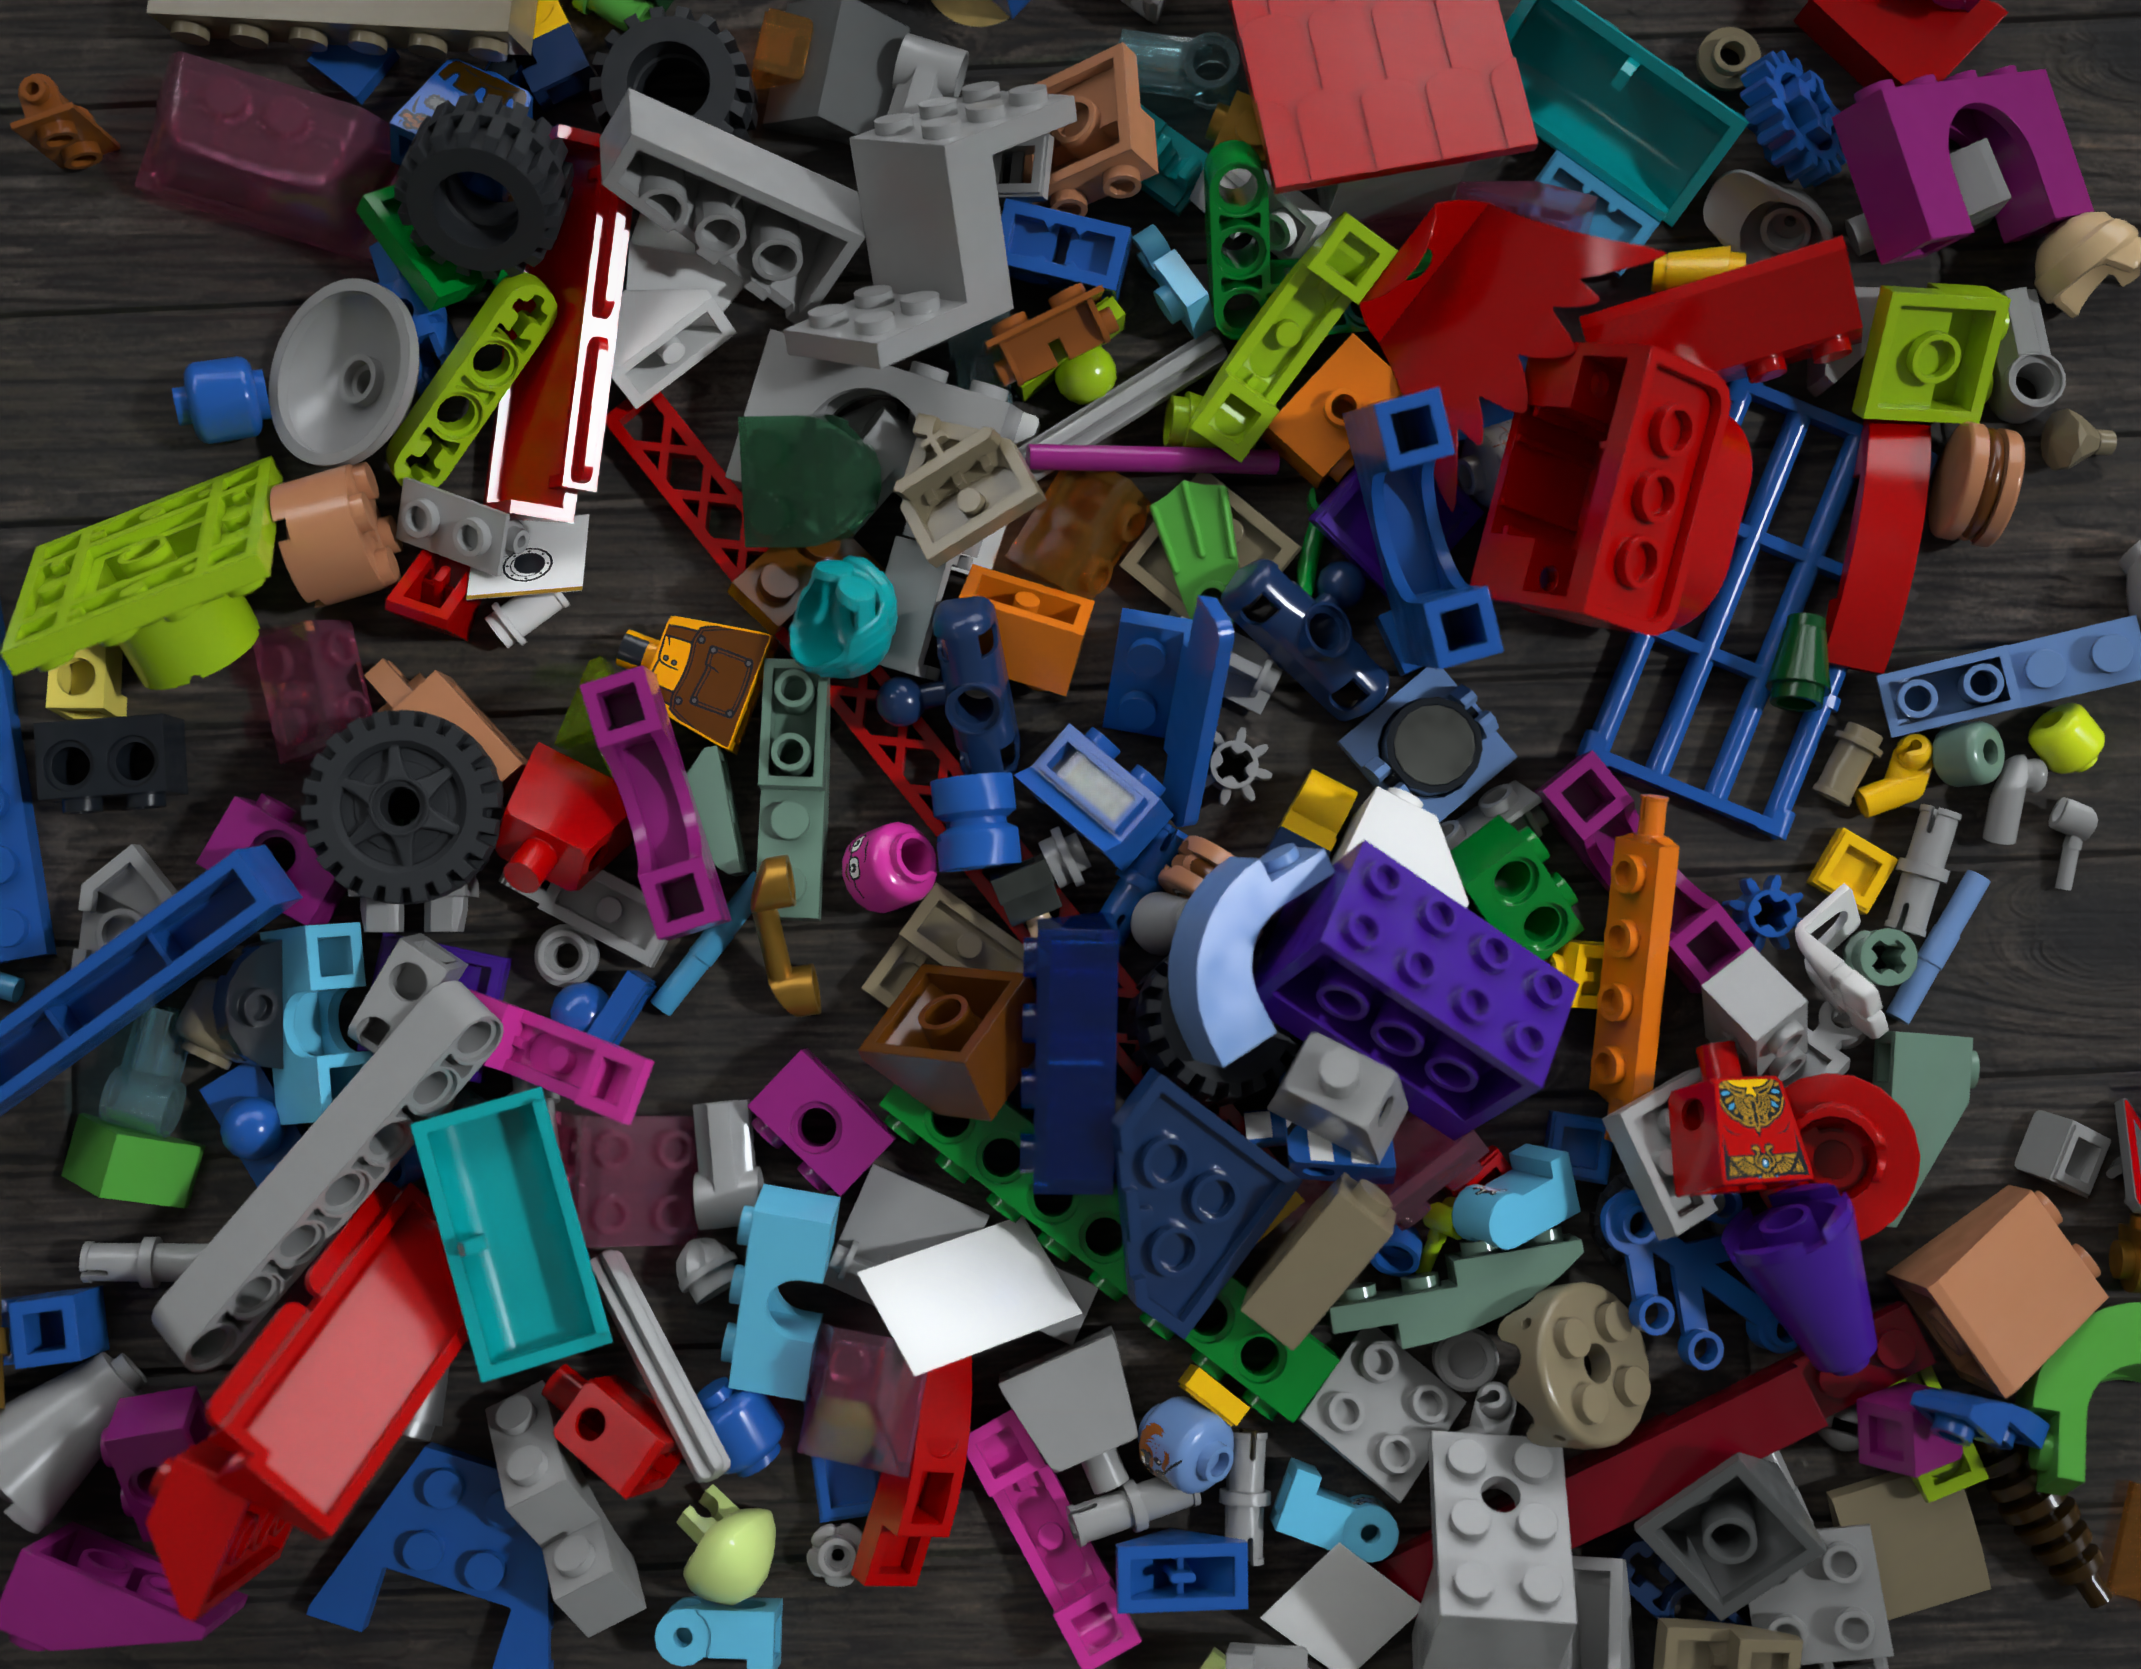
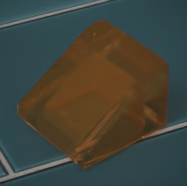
M773 8L765 11L751 70V77L756 89L761 90L792 84L802 78L813 31L812 20Z

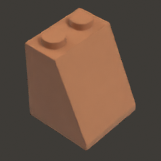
M2007 1185L1886 1272L1889 1279L1959 1377L2005 1399L2015 1393L2109 1298L2096 1280L2101 1275L2098 1265L2084 1248L2076 1243L2070 1244L2058 1227L2063 1222L2060 1212L2051 1200L2038 1190L2033 1192L2030 1189Z

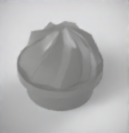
M699 1238L689 1241L676 1261V1274L681 1292H690L695 1303L699 1305L731 1287L735 1269L734 1264L738 1261V1257L735 1252H731L726 1246L713 1238Z

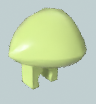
M712 1484L705 1490L699 1500L700 1504L708 1508L712 1517H701L689 1505L676 1522L698 1544L684 1567L683 1576L690 1590L700 1598L717 1604L735 1605L755 1595L768 1577L774 1556L776 1527L770 1510L762 1508L739 1509Z

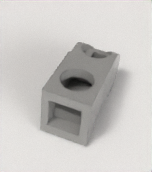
M422 933L400 938L356 1012L347 1032L348 1037L375 1054L430 990L446 981H458L469 964Z

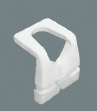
M1843 883L1798 923L1795 929V938L1799 949L1805 956L1804 962L1808 977L1823 997L1839 1014L1847 1013L1850 1017V1023L1869 1038H1880L1889 1028L1885 1014L1881 1010L1883 1006L1878 990L1832 952L1861 923L1853 890ZM1840 912L1836 922L1819 940L1811 935L1817 928Z

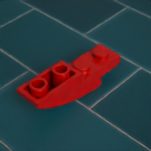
M902 1353L900 1354L874 1440L888 1453L851 1571V1575L864 1586H917L931 1537H949L958 1506L970 1435L972 1355L914 1376Z

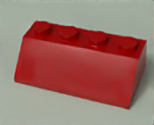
M1843 235L1579 317L1587 343L1653 345L1716 373L1725 383L1748 377L1749 383L1769 381L1785 374L1788 371L1786 365L1811 357L1814 364H1824L1839 360L1853 352L1852 345L1862 343L1863 334L1860 310Z
M208 1439L197 1445L192 1444L186 1451L175 1456V1458L168 1457L162 1463L149 1489V1496L156 1500L146 1520L181 1617L193 1622L278 1560L293 1529V1525L213 1481L233 1453Z

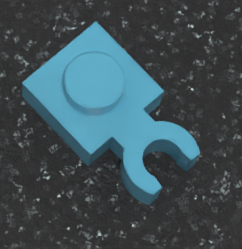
M1152 224L1134 235L1132 240L1141 251L1137 254L1139 261L1148 274L1160 285L1158 289L1153 291V294L1166 318L1172 324L1181 320L1194 339L1214 328L1216 323L1208 292L1175 249L1171 251L1158 228Z

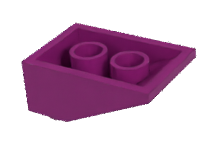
M72 1521L21 1550L0 1599V1630L9 1633L8 1639L13 1644L31 1651H59L202 1640L241 1610L249 1595L236 1590L196 1621H190L181 1617L159 1557Z

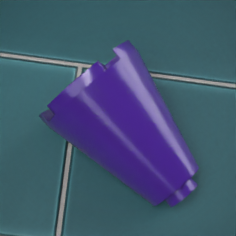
M1828 1183L1804 1184L1783 1189L1769 1195L1768 1198L1772 1207L1753 1216L1749 1206L1737 1213L1725 1226L1721 1237L1726 1254L1813 1366L1821 1372L1833 1373L1836 1376H1848L1864 1369L1869 1363V1358L1877 1349V1338L1855 1210L1847 1193L1845 1192L1843 1196H1840L1837 1187Z

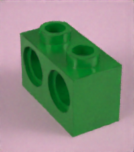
M1497 815L1450 851L1469 902L1468 909L1542 960L1548 958L1585 930L1571 909L1572 906L1579 902L1577 896L1556 871L1549 874L1543 862L1550 857V854L1541 840L1528 826L1518 831L1502 816ZM1505 865V867L1498 873L1500 868Z

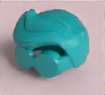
M850 555L842 561L826 560L815 564L811 573V579L801 592L793 622L789 626L790 656L795 660L796 664L803 667L805 672L829 678H855L870 672L883 661L890 649L898 619L894 587L884 572L879 571L870 560L861 556L855 557Z

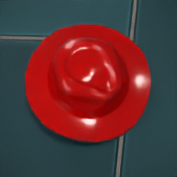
M1824 1073L1796 1080L1785 1087V1091L1813 1171L1814 1179L1769 1191H1761L1759 1194L1766 1206L1770 1208L1772 1205L1768 1196L1780 1190L1804 1184L1828 1183L1835 1185L1840 1196H1843L1846 1192L1854 1206L1859 1239L1862 1241L1880 1232L1892 1223L1907 1206L1914 1192L1919 1176L1921 1157L1914 1127L1904 1109L1881 1087L1856 1076Z

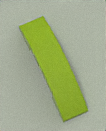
M1344 211L1305 252L1252 320L1206 391L1188 424L1190 428L1241 463L1278 414L1279 409L1276 407V403L1350 303L1353 301L1359 305L1398 250Z

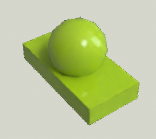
M1107 296L1096 304L1098 311L1109 307L1116 318L1119 331L1109 335L1110 339H1112L1124 330L1126 313L1113 296L1110 298ZM1058 339L1048 344L1058 363V367L1024 383L1020 387H1017L1015 382L1011 384L1022 401L1025 402L1055 380L1059 392L1069 401L1080 405L1090 404L1113 389L1116 381V365L1111 355L1101 347L1102 345L1069 361Z

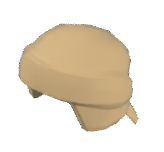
M2085 212L2061 222L2046 235L2038 248L2035 262L2036 277L2033 285L2047 304H2054L2071 318L2078 316L2087 298L2108 274L2114 275L2123 287L2140 276L2141 238L2138 237V230L2127 221L2114 219L2106 212Z

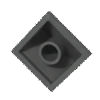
M804 0L789 3L781 33L763 119V127L850 145L849 138L875 129L874 120L887 115L895 91L892 88V81L897 56L905 35L911 33L910 28L858 0Z
M1740 1452L1634 1523V1529L1720 1621L1827 1552L1824 1541L1778 1464Z

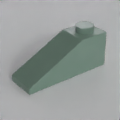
M1887 1031L1880 1038H1875L1872 1084L1881 1087L1904 1109L1914 1127L1921 1155L1919 1176L1914 1192L1907 1206L1886 1227L1896 1228L1969 1104L1970 1089L1976 1087L1980 1074V1061L1977 1052L1973 1050V1037Z

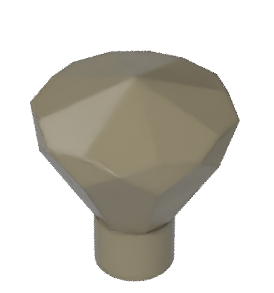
M2068 408L2059 410L2051 414L2042 431L2040 444L2042 458L2053 471L2070 469L2091 455H2111L2117 446V436L2112 430L2094 428L2084 417Z

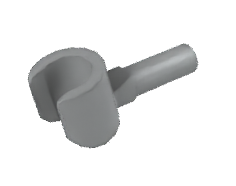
M2065 797L2060 798L2053 807L2049 817V827L2066 834L2062 845L2063 849L2055 888L2071 891L2079 850L2082 849L2083 842L2089 839L2095 831L2098 817L2091 807Z

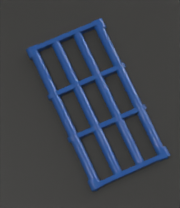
M1748 377L1726 383L1731 400L1729 416L1741 426L1750 402L1753 401L1785 414L1786 417L1745 519L1740 524L1730 566L1723 585L1711 602L1696 639L1674 630L1663 632L1658 636L1630 633L1592 730H1585L1575 756L1577 757L1593 750L1609 770L1751 827L1752 830L1769 836L1773 840L1786 841L1796 816L1792 809L1831 712L1837 713L1842 700L1837 696L1848 669L1829 665L1831 694L1824 697L1822 709L1814 712H1803L1763 815L1728 801V797L1770 695V691L1766 689L1765 684L1783 630L1786 627L1787 616L1803 612L1818 574L1840 582L1843 564L1827 558L1825 555L1856 478H1853L1863 425L1763 385L1764 383H1749ZM1812 425L1844 438V442L1802 547L1766 532L1808 427ZM1932 451L1930 477L1939 457ZM1759 550L1794 563V567L1756 662L1753 663L1723 651L1720 647ZM1655 641L1690 656L1645 766L1610 753V750ZM1714 665L1744 677L1748 681L1703 791L1669 777V774Z

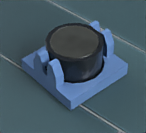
M1428 667L1337 742L1374 788L1378 786L1387 791L1388 788L1394 787L1415 794L1423 802L1422 809L1436 815L1439 823L1518 757L1497 733L1496 730L1499 726L1495 716L1490 711H1482L1477 706V695L1473 690L1463 684L1457 686L1444 669Z

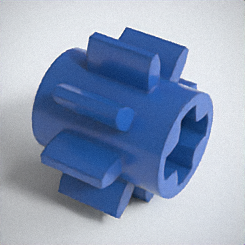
M1780 875L1768 876L1764 881L1762 890L1759 889L1757 883L1752 878H1743L1739 880V886L1743 895L1737 900L1722 902L1724 908L1732 911L1733 921L1749 937V940L1759 952L1764 948L1766 938H1769L1772 946L1777 950L1790 948L1789 940L1785 934L1792 928H1796L1802 918L1797 917L1795 904L1800 902L1804 895L1802 892L1786 894L1781 891L1782 881ZM1771 903L1774 912L1767 917L1768 924L1757 925L1754 916L1762 910L1760 904Z

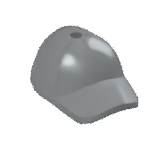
M1735 169L1725 172L1711 187L1704 204L1703 215L1706 226L1723 246L1731 245V252H1746V265L1834 238L1828 217L1817 202L1805 192L1791 186L1781 187L1746 170ZM1787 216H1792L1796 220L1790 221L1788 220Z

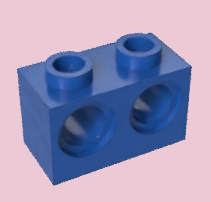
M1005 199L1001 220L1010 279L1060 291L1075 284L1083 283L1087 292L1102 284L1104 292L1100 300L1107 296L1109 298L1113 296L1118 303L1132 246L1130 227L1017 200Z

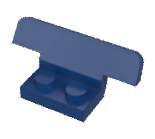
M1201 595L1197 596L1193 620L1122 608L1102 726L1103 728L1165 738L1163 749L1168 757L1162 785L1166 788V791L1160 796V799L1173 813L1174 816L1170 820L1176 827L1195 825L1199 819L1234 643L1232 622L1217 598Z

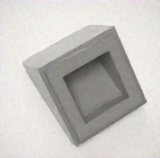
M2038 1110L2034 1113L2015 1159V1167L2048 1183L2088 1198L2111 1144V1139L2074 1120Z

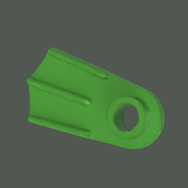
M1183 480L1168 495L1150 505L1149 509L1190 619L1193 620L1197 596H1204L1208 590L1214 588L1219 589L1223 593L1240 567L1228 488L1225 485H1204Z

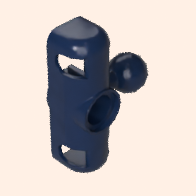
M1269 559L1253 561L1237 570L1222 593L1221 604L1223 609L1234 622L1272 657L1279 668L1289 673L1328 712L1339 721L1346 722L1367 714L1383 700L1390 685L1389 675L1385 668L1379 667L1367 655V651L1352 637L1349 619L1343 612L1357 605L1363 599L1366 591L1365 576L1358 566L1346 561H1335L1328 564L1320 571L1317 578L1318 597L1315 600L1296 582L1291 581L1278 568L1279 565ZM1262 593L1278 611L1269 619L1258 623L1248 619L1244 615L1242 608L1250 604ZM1352 680L1362 690V694L1355 706L1350 708L1342 707L1332 699L1331 694Z
M982 596L942 601L935 609L932 630L937 638V654L943 680L920 685L918 682L905 676H895L886 680L876 695L877 711L883 720L889 724L906 727L917 722L924 713V710L945 706L946 717L953 727L956 746L960 750V766L963 775L1010 772L1014 775L1020 764L1021 741L995 607L989 599ZM992 626L993 647L987 654H981L978 635L983 634ZM979 690L986 693L989 697L977 699L968 696L965 692ZM1014 740L1015 754L1008 758H1002L1000 749L1005 748Z

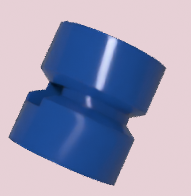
M1013 773L971 774L930 781L934 818L946 823V830L937 836L940 872L970 871L1022 864L1018 827L1007 822V816L1016 810Z

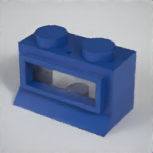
M1069 723L1031 767L1014 774V776L1039 802L1048 805L1070 828L1082 838L1085 837L1114 866L1121 872H1124L1174 816L1159 798L1166 791V788L1139 764L1130 773L1119 765L1114 759L1121 751L1097 729L1091 727L1083 735Z

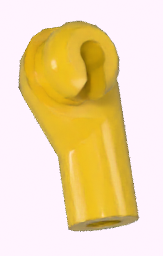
M1913 733L1901 738L1892 753L1884 779L1856 789L1854 793L1855 800L1865 818H1870L1916 801L1923 795L1934 767L1932 760L1933 746L1927 737Z

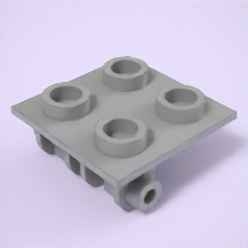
M873 1163L832 1253L823 1283L874 1305L857 1272L984 1229L990 1215Z
M1378 1327L1358 1331L1340 1357V1362L1301 1412L1302 1414L1298 1420L1399 1504L1429 1461L1428 1441L1431 1431H1448L1466 1404V1401Z
M1870 1523L1816 1529L1826 1545L1827 1552L1748 1603L1752 1627L1797 1635L1803 1640L1801 1665L1894 1657Z

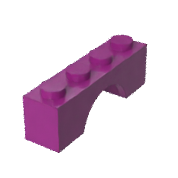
M644 665L579 685L598 748L612 772L629 819L638 858V878L657 940L670 941L732 921L656 674Z
M1591 750L1577 756L1534 791V793L1540 796L1543 801L1538 805L1544 811L1551 824L1606 891L1610 893L1615 836L1637 832L1639 815L1635 808L1634 799L1596 753ZM1677 868L1667 965L1690 993H1702L1701 986L1750 947L1753 946L1755 948V946L1716 900L1698 889Z

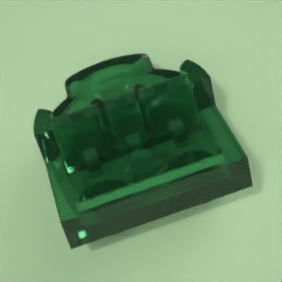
M830 414L738 417L745 547H812L838 542L854 535L853 532L861 525L867 514L872 513L876 509L881 493L879 460L872 445L865 444L859 435L848 426L849 422L847 420Z

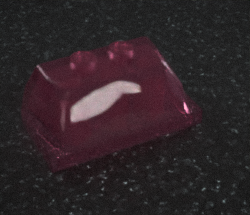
M177 51L168 60L157 99L155 125L134 186L148 195L374 264L369 246L378 241L355 210L363 195L395 185L399 178L397 173L400 165L391 160L390 124L366 109L192 54Z

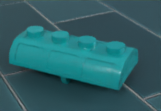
M1521 0L1505 24L1513 58L1516 57L1536 137L1564 154L1659 223L1664 221L1671 227L1675 224L1749 124L1747 118L1726 106L1685 77L1678 69L1662 61L1618 30L1619 28L1606 19L1604 20L1577 0Z
M542 1086L410 1124L481 1383L612 1343L611 1333Z

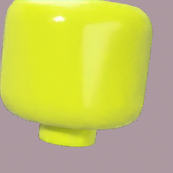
M2066 703L2054 707L2043 714L2031 727L2028 741L2049 770L2054 773L2066 774L2075 771L2083 772L2091 768L2096 763L2097 756L2104 747L2105 735L2082 705Z

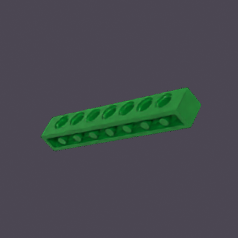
M894 1084L879 1104L889 1112V1115L884 1120L888 1127L913 1145L922 1137L940 1151V1154L934 1161L941 1168L964 1184L971 1176L991 1191L985 1200L1012 1222L1016 1223L1023 1215L1042 1230L1037 1240L1055 1256L1067 1263L1074 1254L1093 1269L1088 1280L1107 1296L1119 1302L1124 1294L1128 1296L1123 1241L1121 1240L1119 1245L1111 1250L1101 1251L1092 1247L1086 1238L1088 1226L1098 1218H1112L1121 1225L1116 1183L1008 1100L1004 1102L992 1121L970 1119L968 1127L963 1132L948 1134L941 1131L936 1125L934 1111ZM1006 1138L1013 1141L1019 1147L1021 1162L1016 1169L1008 1173H999L987 1165L984 1151L985 1147L992 1140ZM1059 1178L1070 1186L1073 1196L1070 1204L1065 1209L1058 1212H1050L1040 1207L1035 1198V1190L1043 1180ZM1233 1274L1216 1297L1225 1306L1222 1321L1210 1329L1194 1326L1185 1338V1341L1196 1348L1190 1358L1217 1380L1221 1381L1226 1373H1228L1244 1385L1247 1389L1241 1397L1272 1421L1279 1412L1290 1422L1294 1423L1340 1362V1359L1332 1349L1310 1332L1296 1349L1292 1351L1243 1313L1240 1309L1248 1285ZM1143 1311L1139 1316V1319L1165 1340L1170 1341L1175 1335L1173 1331ZM1254 1337H1266L1272 1340L1276 1346L1272 1361L1261 1368L1249 1367L1241 1361L1243 1346Z

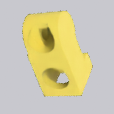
M97 643L77 651L70 661L48 671L45 708L66 720L127 716V697L121 694L123 651L119 644L103 647Z

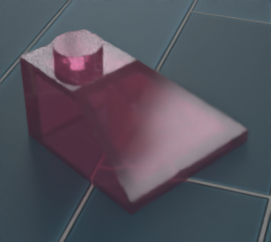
M821 1323L797 1452L888 1474L909 1477L928 1372L914 1376L892 1336Z

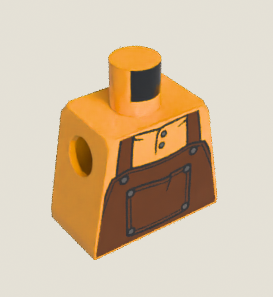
M671 616L666 624L661 640L629 629L620 644L616 665L628 670L644 665L656 674L669 718L722 749L737 755L763 688L764 659L774 658L779 643L772 635L764 632Z

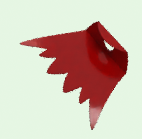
M1453 200L1436 203L1361 300L1359 307L1365 324L1379 342L1390 364L1402 395L1407 396L1437 387L1440 388L1455 454L1436 459L1434 477L1451 512L1455 510L1457 495L1458 430L1460 429L1477 445H1481L1483 442V416L1479 398L1483 397L1510 411L1525 413L1528 409V390L1524 370L1518 356L1562 358L1575 353L1574 343L1556 316L1553 307H1582L1597 303L1599 296L1581 282L1582 278L1639 266L1665 256L1666 252L1643 245L1619 242L1562 229L1514 214L1488 202ZM1427 248L1430 249L1432 258L1428 268L1419 277L1406 280L1416 269Z

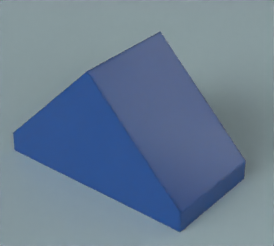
M1169 1528L1116 1544V1611L1118 1614L1248 1609V1542L1244 1539Z

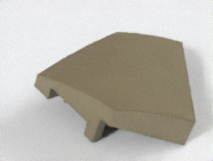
M918 413L912 433L917 436L905 475L900 480H896L893 491L903 499L900 509L926 560L935 568H938L1046 501V498L1018 447L1011 439L1001 437L990 427L982 426L981 429L944 422L937 416Z

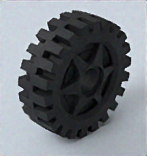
M386 710L372 713V716L358 718L347 724L345 730L341 733H335L325 742L327 747L322 753L316 754L310 765L313 770L310 777L305 778L302 793L305 794V805L301 806V820L306 822L308 831L304 834L309 847L314 848L318 857L316 859L323 869L329 871L335 877L334 880L345 888L358 893L360 896L379 902L403 905L419 904L447 896L472 881V878L482 871L490 861L489 857L496 848L502 818L506 809L503 803V796H505L503 784L498 777L497 768L491 757L468 732L458 725L439 716L421 711ZM411 789L419 798L420 812L412 823L400 826L392 819L389 805L397 792Z

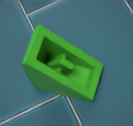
M80 1113L78 1114L61 1176L99 1198L188 1208L205 1145Z

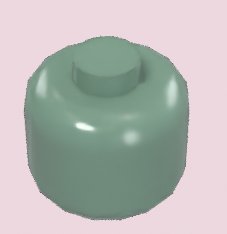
M1983 721L1951 724L1943 727L1935 736L1932 745L1933 766L1938 777L1944 783L1954 787L1984 785L1993 782L2000 775L2004 765V745L1999 732L1991 724Z

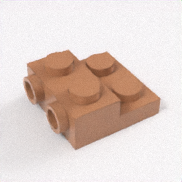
M1123 42L1035 83L1046 85L1048 94L1074 95L1077 121L1049 132L1054 137L1048 201L1033 202L1032 204L1085 216L1088 211V204L1107 196L1118 199L1132 197L1140 191L1141 181L1159 174L1155 122L1141 108L1137 55ZM1034 154L1025 155L1023 183H1031Z

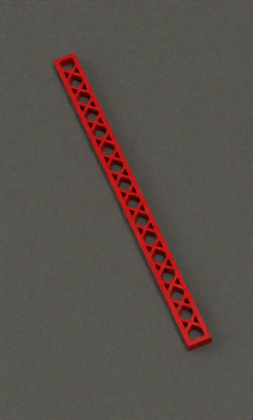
M661 392L638 409L627 398L606 415L605 424L732 582L749 567L750 555L761 556L779 540L733 481L725 477V471ZM653 403L664 416L661 443L634 440L623 425ZM676 432L687 446L674 444ZM647 455L660 456L658 469ZM673 458L699 460L702 463L703 473L700 492L674 489L670 485ZM714 481L718 483L726 494L713 493ZM686 503L699 505L697 517ZM712 506L739 509L743 514L740 541L713 538L710 535L709 524ZM753 529H755L765 543L752 542ZM725 552L738 553L737 567ZM786 624L775 636L790 654V636ZM880 665L870 672L859 676L858 688L830 684V705L935 836H939L946 828L942 821L934 818L933 811L921 798V796L932 797L931 786L910 784L904 776L907 749L934 752L940 760L938 779L948 778L949 772L953 777L962 776L963 773L958 761L922 717L911 725L923 740L908 739L910 725L899 727L898 737L871 735L865 728L868 701H876L878 690L869 689L870 676L872 675L880 686L886 680L891 679ZM842 698L857 699L855 714ZM881 747L896 748L895 763L892 762ZM1020 840L1022 861L1034 857ZM983 869L964 871L1020 942L1038 955L1030 932L1022 923L1011 927L1003 905L999 903L992 883L983 875ZM1055 883L1054 886L1062 904V907L1059 908L1057 927L1063 947L1090 948L1099 958L1096 985L1069 982L1062 973L1063 962L1044 969L1040 958L1037 963L1137 1086L1144 1077L1142 1065L1137 1067L1134 1059L1132 1061L1119 1043L1135 1044L1134 1052L1140 1049L1138 1040L1127 1041V1034L1109 1032L1102 1023L1104 995L1132 999L1140 991L1136 989L1137 984ZM1067 919L1082 938L1066 937ZM1107 969L1122 988L1106 986ZM1079 993L1095 994L1094 1011L1091 1010ZM1233 1104L1222 1107L1218 1106L1217 1116L1226 1123L1229 1120L1236 1130L1246 1137L1244 1117ZM1260 1148L1278 1161L1268 1148Z

